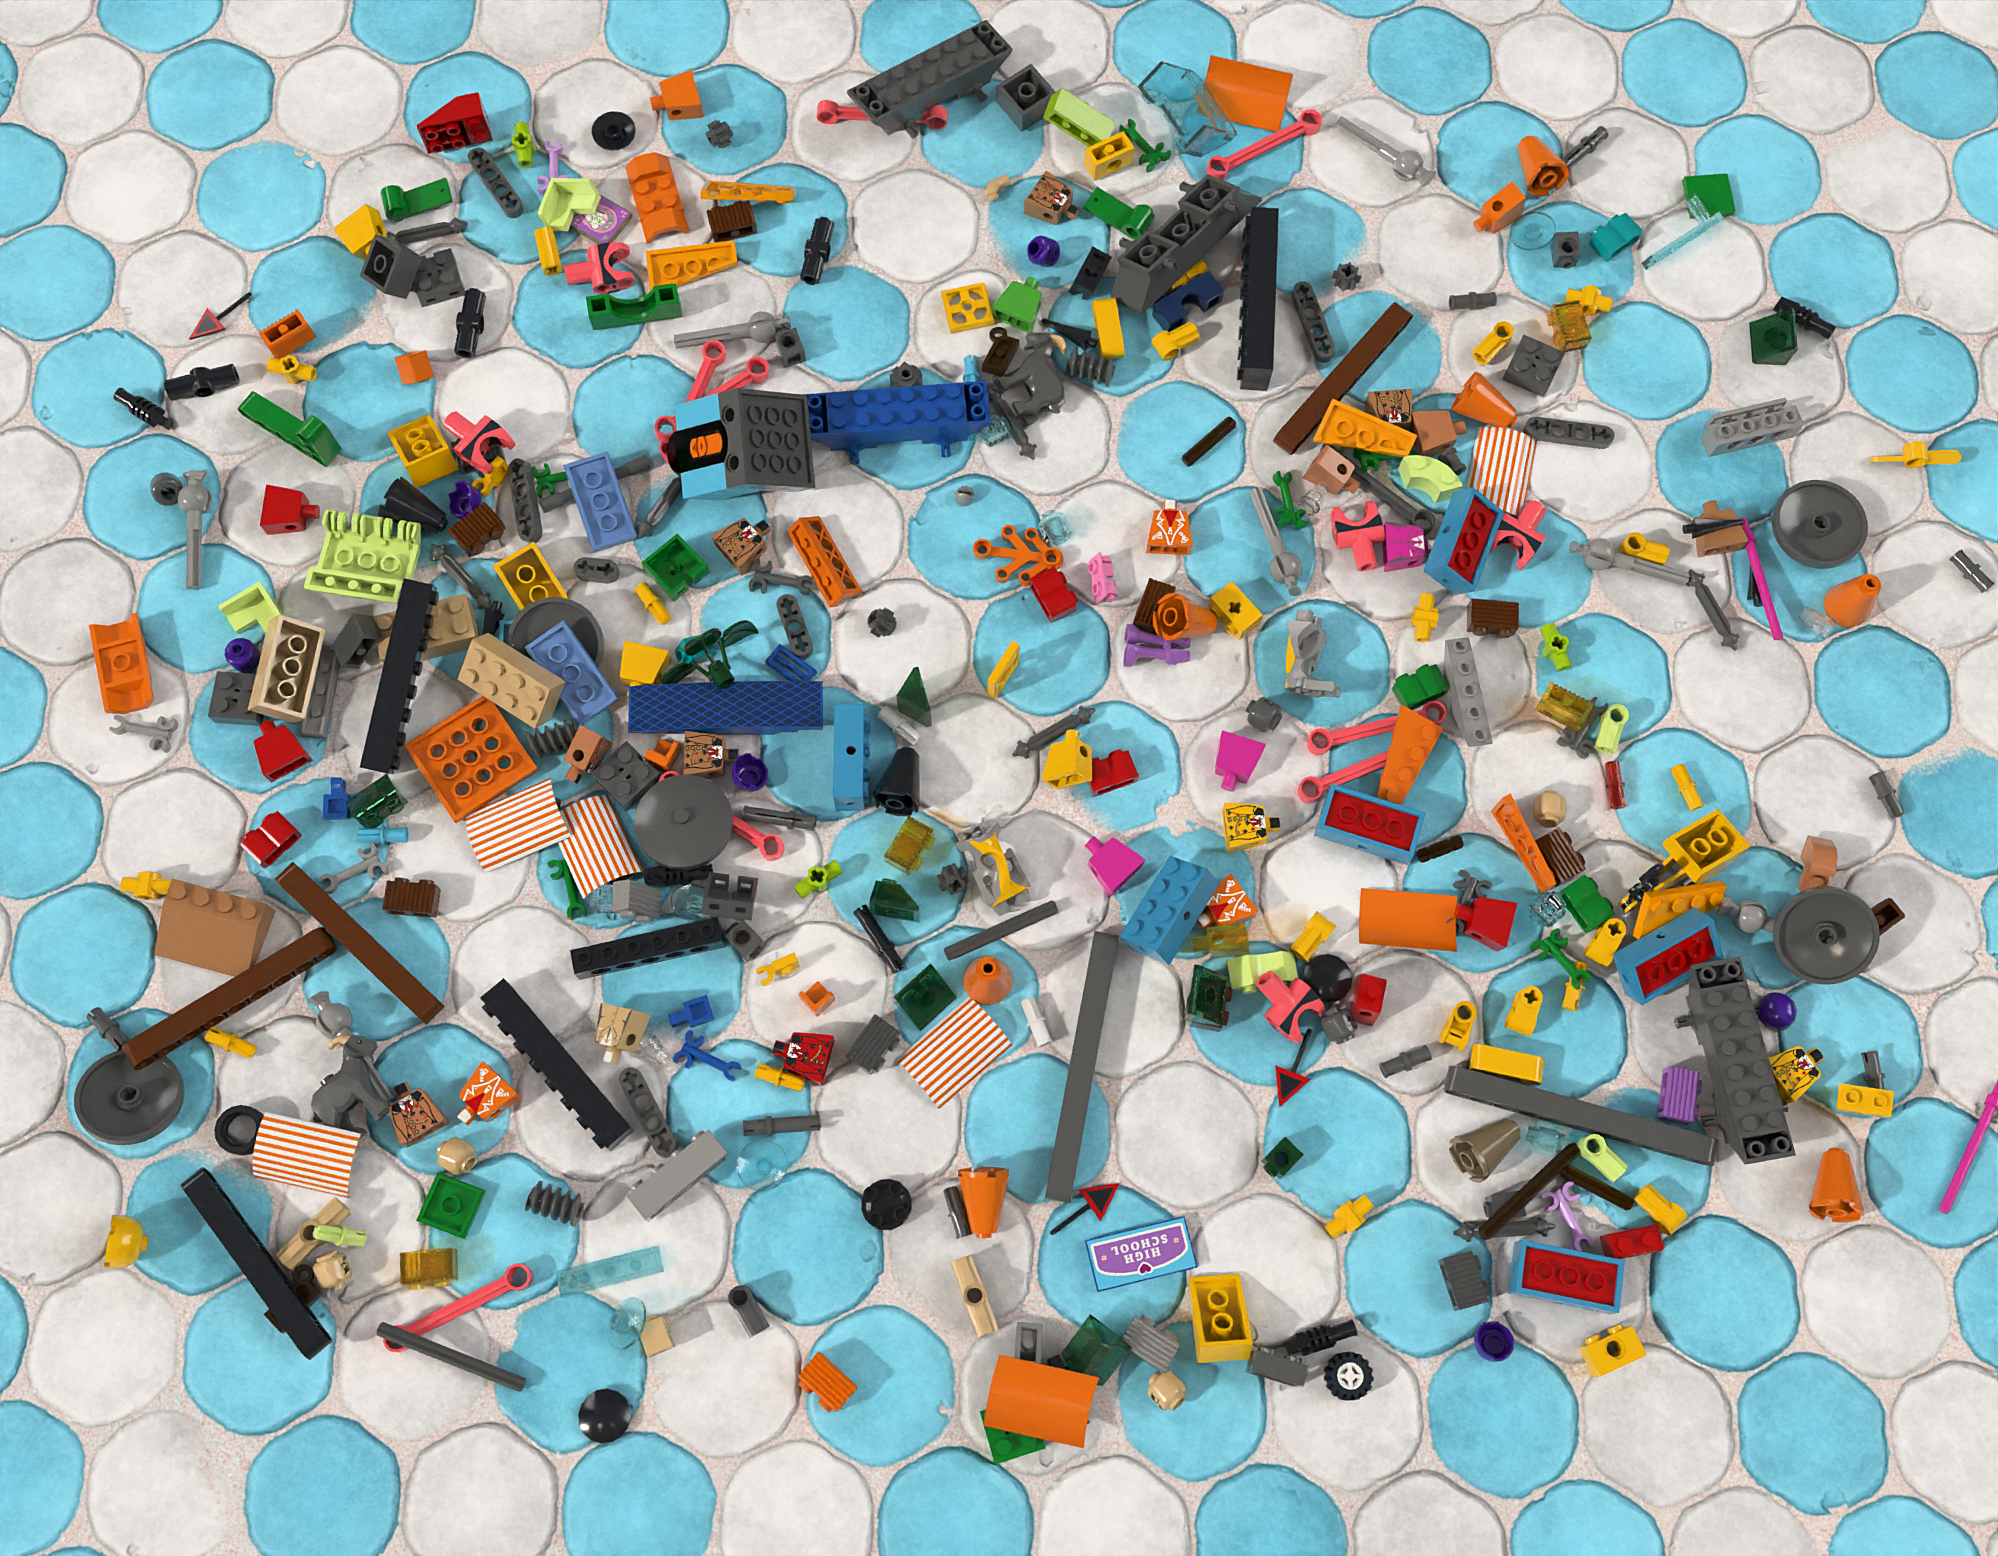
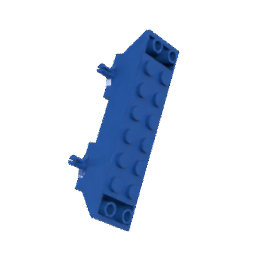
M987 381L802 394L807 395L811 440L829 446L831 451L843 450L849 452L850 464L853 465L854 456L856 464L860 463L859 451L866 448H877L876 443L922 440V444L934 443L941 445V456L946 458V449L947 457H950V444L958 441H968V436L991 424Z

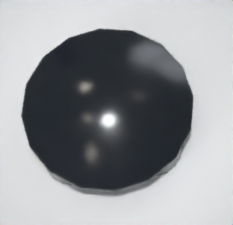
M1324 954L1318 955L1309 961L1303 971V981L1318 995L1322 1002L1330 1003L1337 1002L1346 996L1351 989L1352 975L1345 961L1337 956Z
M881 1179L872 1183L864 1190L861 1210L865 1220L872 1227L880 1230H893L900 1227L908 1219L912 1210V1199L908 1190L901 1182L893 1179Z
M596 1390L588 1395L581 1404L578 1414L579 1426L583 1434L594 1442L603 1444L621 1438L625 1434L631 1419L627 1398L615 1390Z

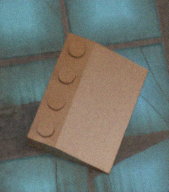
M172 879L163 902L154 954L235 977L256 964L276 911L261 902Z

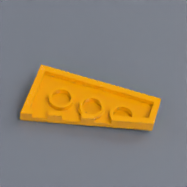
M710 180L701 189V199L755 200L758 202L771 200L786 204L793 201L796 196V187Z
M735 240L645 251L650 291L653 286L676 283L677 287L738 265Z
M1332 399L1313 442L1405 457L1409 455L1417 435Z

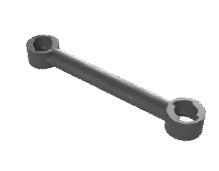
M1328 445L1354 464L1355 469L1351 477L1361 482V486L1407 519L1410 525L1417 526L1416 520L1427 519L1430 527L1423 528L1424 536L1431 532L1435 525V516L1431 511L1415 509L1370 474L1363 473L1358 465L1343 455V447Z

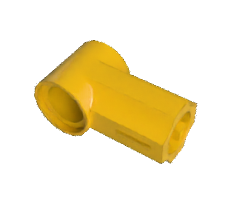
M1498 322L1493 330L1472 351L1471 354L1480 365L1486 366L1502 349L1508 346L1514 334L1513 326L1509 322ZM1498 333L1505 335V337L1498 336Z
M1188 322L1171 332L1165 330L1158 333L1151 343L1163 361H1168L1174 358L1181 349L1198 341L1200 335L1195 324Z
M1637 532L1630 533L1618 546V553L1660 565L1665 564L1670 551L1669 546L1647 540L1642 534Z
M1316 911L1305 925V930L1295 940L1289 950L1299 960L1307 962L1318 946L1329 937L1336 925Z
M1649 1183L1645 1184L1634 1195V1201L1653 1218L1654 1225H1658L1659 1230L1668 1236H1671L1688 1217L1680 1206L1672 1201H1668Z

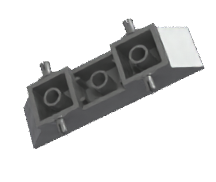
M984 20L847 90V95L874 125L880 126L888 136L896 131L905 130L914 139V137L918 136L919 132L912 124L923 118L924 111L953 96L959 99L965 95L974 94L981 103L985 101L987 95L981 90L982 86L991 82L993 74L1012 53L1013 49L987 20Z
M1209 174L1193 185L1183 181L1180 183L1179 189L1186 192V194L1178 201L1180 209L1155 233L1147 230L1134 241L1122 237V240L1120 239L1119 246L1126 248V250L1117 258L1119 268L1110 297H1115L1116 302L1143 314L1251 212V208L1256 207L1262 201V198Z
M1740 957L1691 965L1689 995L1686 996L1689 1008L1688 1016L1675 1018L1674 1023H1678L1675 1025L1677 1029L1691 1026L1696 1033L1698 1044L1703 1046L1715 1089V1093L1712 1095L1716 1107L1715 1114L1701 1116V1121H1706L1702 1125L1706 1127L1718 1124L1723 1132L1725 1143H1730L1744 1165L1796 1156L1784 1112H1788V1107H1784L1787 1106V1103L1780 1100L1756 1015L1760 1011V1009H1757L1759 1005H1753Z

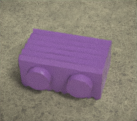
M1669 1066L1663 1069L1657 1118L1688 1125L1693 1123L1694 1119L1696 1120L1699 1116L1700 1107L1696 1104V1100L1703 1086L1702 1080H1699L1700 1073Z

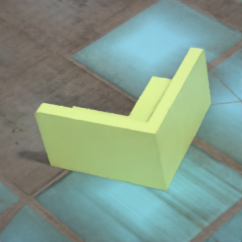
M551 178L538 209V215L544 225L553 228V231L568 232L575 214H595L601 196L590 179Z
M260 581L218 606L238 635L257 623L261 625L266 633L269 620L279 614L283 615L268 590Z

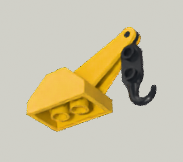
M1717 809L1669 836L1662 846L1670 856L1663 863H1657L1639 878L1640 882L1628 890L1629 894L1618 905L1628 914L1641 905L1644 893L1647 891L1668 889L1688 876L1694 883L1702 884L1728 867L1743 855L1751 845L1721 811ZM1678 863L1683 870L1659 884L1660 880L1658 878L1674 864Z

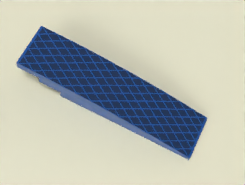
M735 681L723 689H718L714 682L629 686L628 733L685 734V731L705 734L774 735V732H798V729L823 730V681Z

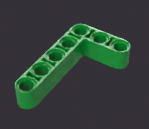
M251 391L237 408L247 419L325 467H328L342 450L329 428L320 419L310 415L303 422L254 391Z

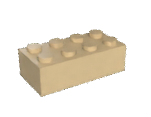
M466 593L438 600L437 605L432 607L433 625L431 629H427L425 638L428 639V646L426 652H422L420 662L468 650L472 639L479 637L473 604ZM396 611L373 616L374 623L377 624L376 627H378L382 635L377 644L380 659L383 663Z
M281 614L269 620L249 702V711L293 724L305 719L326 629Z
M490 633L472 639L457 679L534 729L551 720L566 682Z

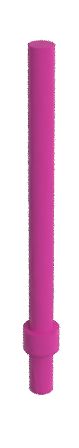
M1741 517L1739 519L1745 520V523L1741 526L1748 538V543L1744 547L1747 551L1774 640H1780L1783 638V634L1755 547L1756 538L1754 532L1750 531L1747 518Z
M1998 1080L1992 1093H1989L1984 1101L1986 1106L1938 1208L1944 1214H1949L1995 1111L1998 1110Z

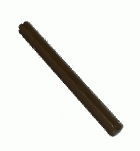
M1568 1144L1479 1227L1478 1234L1483 1240L1491 1239L1581 1153L1577 1144Z

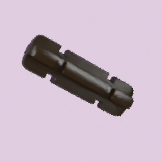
M1456 835L1449 840L1445 839L1432 844L1428 848L1419 849L1416 854L1418 860L1424 863L1431 858L1435 859L1448 854L1452 850L1461 849L1464 843L1461 836Z

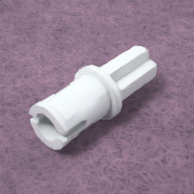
M885 706L879 712L877 718L892 729L893 734L897 733L912 746L920 740V734L906 723V719H901L888 706Z
M1029 997L1021 1001V1005L1028 1020L1027 1027L1031 1028L1037 1042V1047L1051 1043L1052 1039L1044 1023L1046 1018H1042L1035 998Z

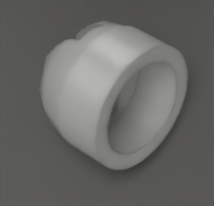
M968 486L959 487L955 493L956 502L961 506L970 505L974 500L972 489Z

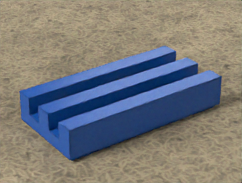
M781 644L776 647L765 661L766 665L788 681L800 680L773 662L774 659L803 679L802 681H811V678L817 674L816 669ZM779 652L784 654L786 657L791 659L793 662L798 664L800 667H802L809 673L805 675L803 672H801L796 667L791 665L785 659L780 657L778 655Z

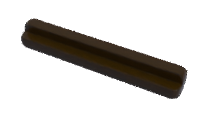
M1230 416L1226 417L1182 455V462L1188 467L1193 465L1236 427L1235 420Z
M1568 1165L1561 1172L1562 1178L1626 1211L1630 1210L1634 1204L1633 1197L1571 1165Z

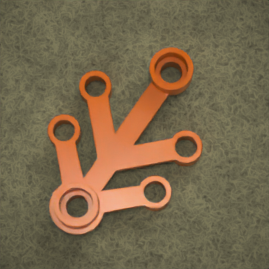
M1005 525L1002 528V538L1010 541L1016 549L993 547L987 539H978L973 545V553L978 559H987L989 556L1015 559L1007 566L996 570L995 578L999 583H1006L1012 573L1029 561L1038 563L1028 571L1020 572L1019 583L1022 586H1029V580H1022V576L1031 578L1040 574L1045 569L1052 567L1058 569L1063 563L1061 551L1054 547L1049 548L1039 537L1038 531L1035 528H1028L1025 531L1024 538L1027 543L1034 544L1039 552L1030 551L1015 533V528L1012 525ZM1010 530L1013 533L1011 535H1006L1004 532ZM1029 533H1033L1036 536L1034 538H1029L1027 535ZM983 548L986 549L987 552L981 554L978 552V550ZM1049 557H1053L1056 559V561L1049 562L1047 559ZM1000 573H1005L1007 576L1005 578H1000L998 575Z

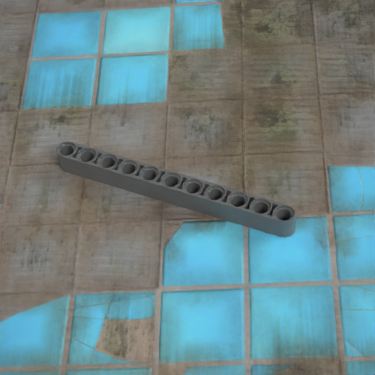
M1094 931L1045 1193L1046 1199L1066 1203L1071 1201L1119 935Z
M1449 1066L1444 1092L1450 1095L1586 1133L1597 1134L1604 1138L1707 1166L1715 1165L1719 1140L1714 1137L1463 1067Z

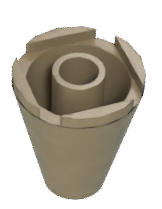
M1502 1119L1455 1136L1449 1142L1452 1143V1147L1449 1148L1450 1155L1462 1173L1467 1171L1472 1176L1469 1178L1471 1181L1481 1183L1491 1175L1520 1140V1128L1516 1122Z

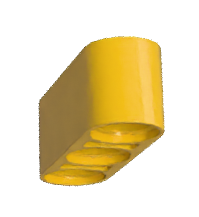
M1116 298L1092 300L1100 357L1103 355L1104 360L1124 358V343Z
M1474 1044L1472 1045L1469 1069L1506 1080L1541 1085L1545 1059L1530 1054Z

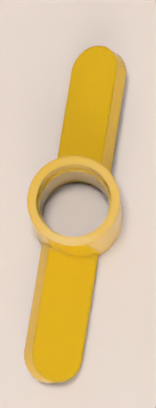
M1914 441L1902 447L1903 455L1870 456V461H1904L1905 467L1917 468L1930 464H1956L1961 460L1962 455L1958 450H1927L1925 442Z

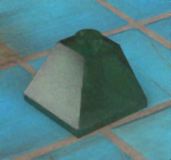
M892 879L876 880L869 901L871 914L920 923L919 906L900 884H896L897 882Z

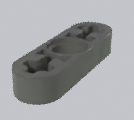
M784 594L777 600V610L792 653L804 660L813 653L812 641L797 599L793 595ZM785 602L791 605L793 615L788 616V612L784 607ZM796 621L802 625L801 629L797 632H791L788 629L791 622ZM801 637L803 645L806 646V651L801 652L798 649L797 638Z

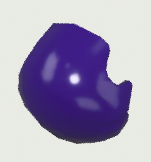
M459 481L455 483L456 490L449 493V509L451 514L459 519H463L464 516H467L478 505H481L482 500L480 492L474 486L465 481Z
M745 753L738 756L732 766V779L742 790L749 792L758 791L763 788L768 780V769L761 758L758 759L753 757L751 753Z
M1777 992L1768 993L1759 1000V1008L1757 1009H1760L1757 1015L1759 1020L1768 1029L1784 1031L1795 1022L1797 1009L1794 1001L1787 995Z
M1483 1322L1474 1334V1346L1477 1353L1483 1359L1490 1362H1499L1508 1359L1512 1354L1514 1338L1510 1330L1500 1324V1322Z

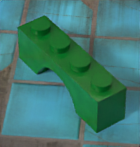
M676 283L653 286L647 295L637 299H618L609 293L586 297L588 316L593 330L683 316Z

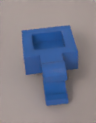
M341 777L331 778V794L323 796V819L325 820L350 819L351 796L344 794L346 781L342 780Z
M707 995L684 1002L685 1010L668 1015L672 1028L688 1021L690 1027L693 1028L715 1020Z

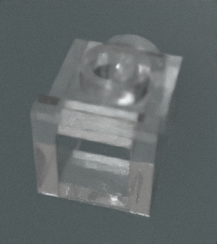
M601 885L594 892L590 893V907H593L596 913H615L612 912V904H605L608 898L613 897V885Z

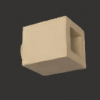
M656 1314L643 1318L641 1320L642 1324L636 1327L647 1357L656 1356L675 1347L665 1317H657Z

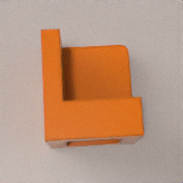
M426 350L411 351L394 357L403 384L418 383L434 376Z
M660 739L654 751L648 749L644 758L653 767L663 772L671 771L682 751V747L677 741H674L672 744L664 739Z
M819 981L805 993L801 991L798 994L800 1000L816 1017L835 1001L834 995L828 992Z

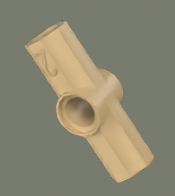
M334 1197L311 1221L301 1225L299 1232L276 1254L278 1259L293 1271L318 1246L326 1243L323 1240H311L309 1236L310 1231L318 1224L338 1227L352 1214L349 1208L337 1197Z
M972 1254L951 1262L977 1337L979 1338L999 1330ZM971 1289L981 1291L982 1299L980 1302L971 1303L967 1299V1294Z

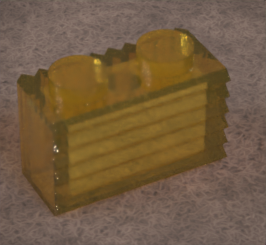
M1580 300L1552 305L1547 313V323L1549 326H1552L1554 331V345L1558 346L1559 350L1563 352L1585 349L1591 340V335L1584 312H1582Z
M1550 682L1535 710L1578 732L1594 704L1593 702L1589 703V700H1585L1584 697L1580 698V695L1576 696L1575 693H1571V691L1563 689L1562 686L1558 687V684L1554 685L1553 682Z
M908 816L885 853V862L907 875H910L913 870L918 871L924 860L921 856L925 849L930 851L935 843L936 838L933 837L934 829Z
M442 1248L400 1253V1285L408 1286V1290L424 1289V1284L434 1283V1288L451 1286L450 1281H458L457 1249Z

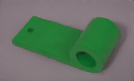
M447 178L405 192L397 185L386 186L380 192L386 218L394 222H400L405 218L453 202Z
M1096 187L1083 207L1086 211L1134 240L1146 232L1155 217L1150 206L1139 204L1133 209L1099 187Z

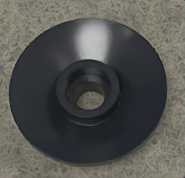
M611 111L600 115L594 121L591 130L595 143L599 147L610 151L627 147L633 141L636 134L633 120L627 114L618 111Z

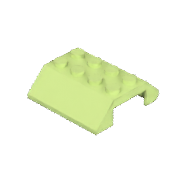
M326 509L322 520V525L327 530L317 568L309 567L304 590L398 605L404 578L413 580L421 550L420 523L410 521L407 523V521L401 520L397 529L398 537L393 536V519L385 518L384 520L383 517L365 514L361 516V514L354 513L351 530L348 529L347 512Z

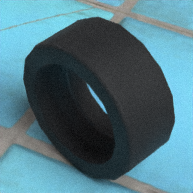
M245 1105L232 1106L225 1110L217 1119L214 1128L215 1139L218 1145L232 1154L241 1156L252 1154L264 1114L255 1108ZM238 1116H249L256 1123L254 1137L245 1145L233 1144L230 1142L227 1134L230 1123Z

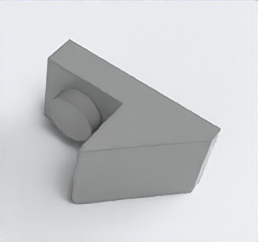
M1017 1322L1014 1358L1041 1364L1043 1324Z

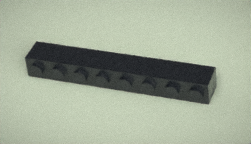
M405 578L403 580L360 768L387 774H394V770L399 768L401 757L398 756L400 746L403 747L406 740V733L403 731L405 723H409L412 710L409 709L410 701L415 699L417 693V686L414 684L416 676H420L423 663L420 662L421 654L426 652L428 646V639L425 637L427 629H431L433 625L432 607L437 605L439 599V592L436 591L437 587L432 584Z
M503 978L480 997L485 1003L482 1006L483 1010L490 1018L496 1016L500 1021L497 1025L506 1037L510 1034L516 1040L513 1043L514 1047L522 1055L528 1054L532 1059L528 1062L538 1074L541 1071L547 1077L544 1081L553 1092L558 1090L563 1096L560 1099L562 1104L569 1111L574 1109L579 1117L576 1120L585 1130L590 1128L595 1136L592 1139L601 1149L606 1147L612 1151L634 1132L633 1128L508 981Z

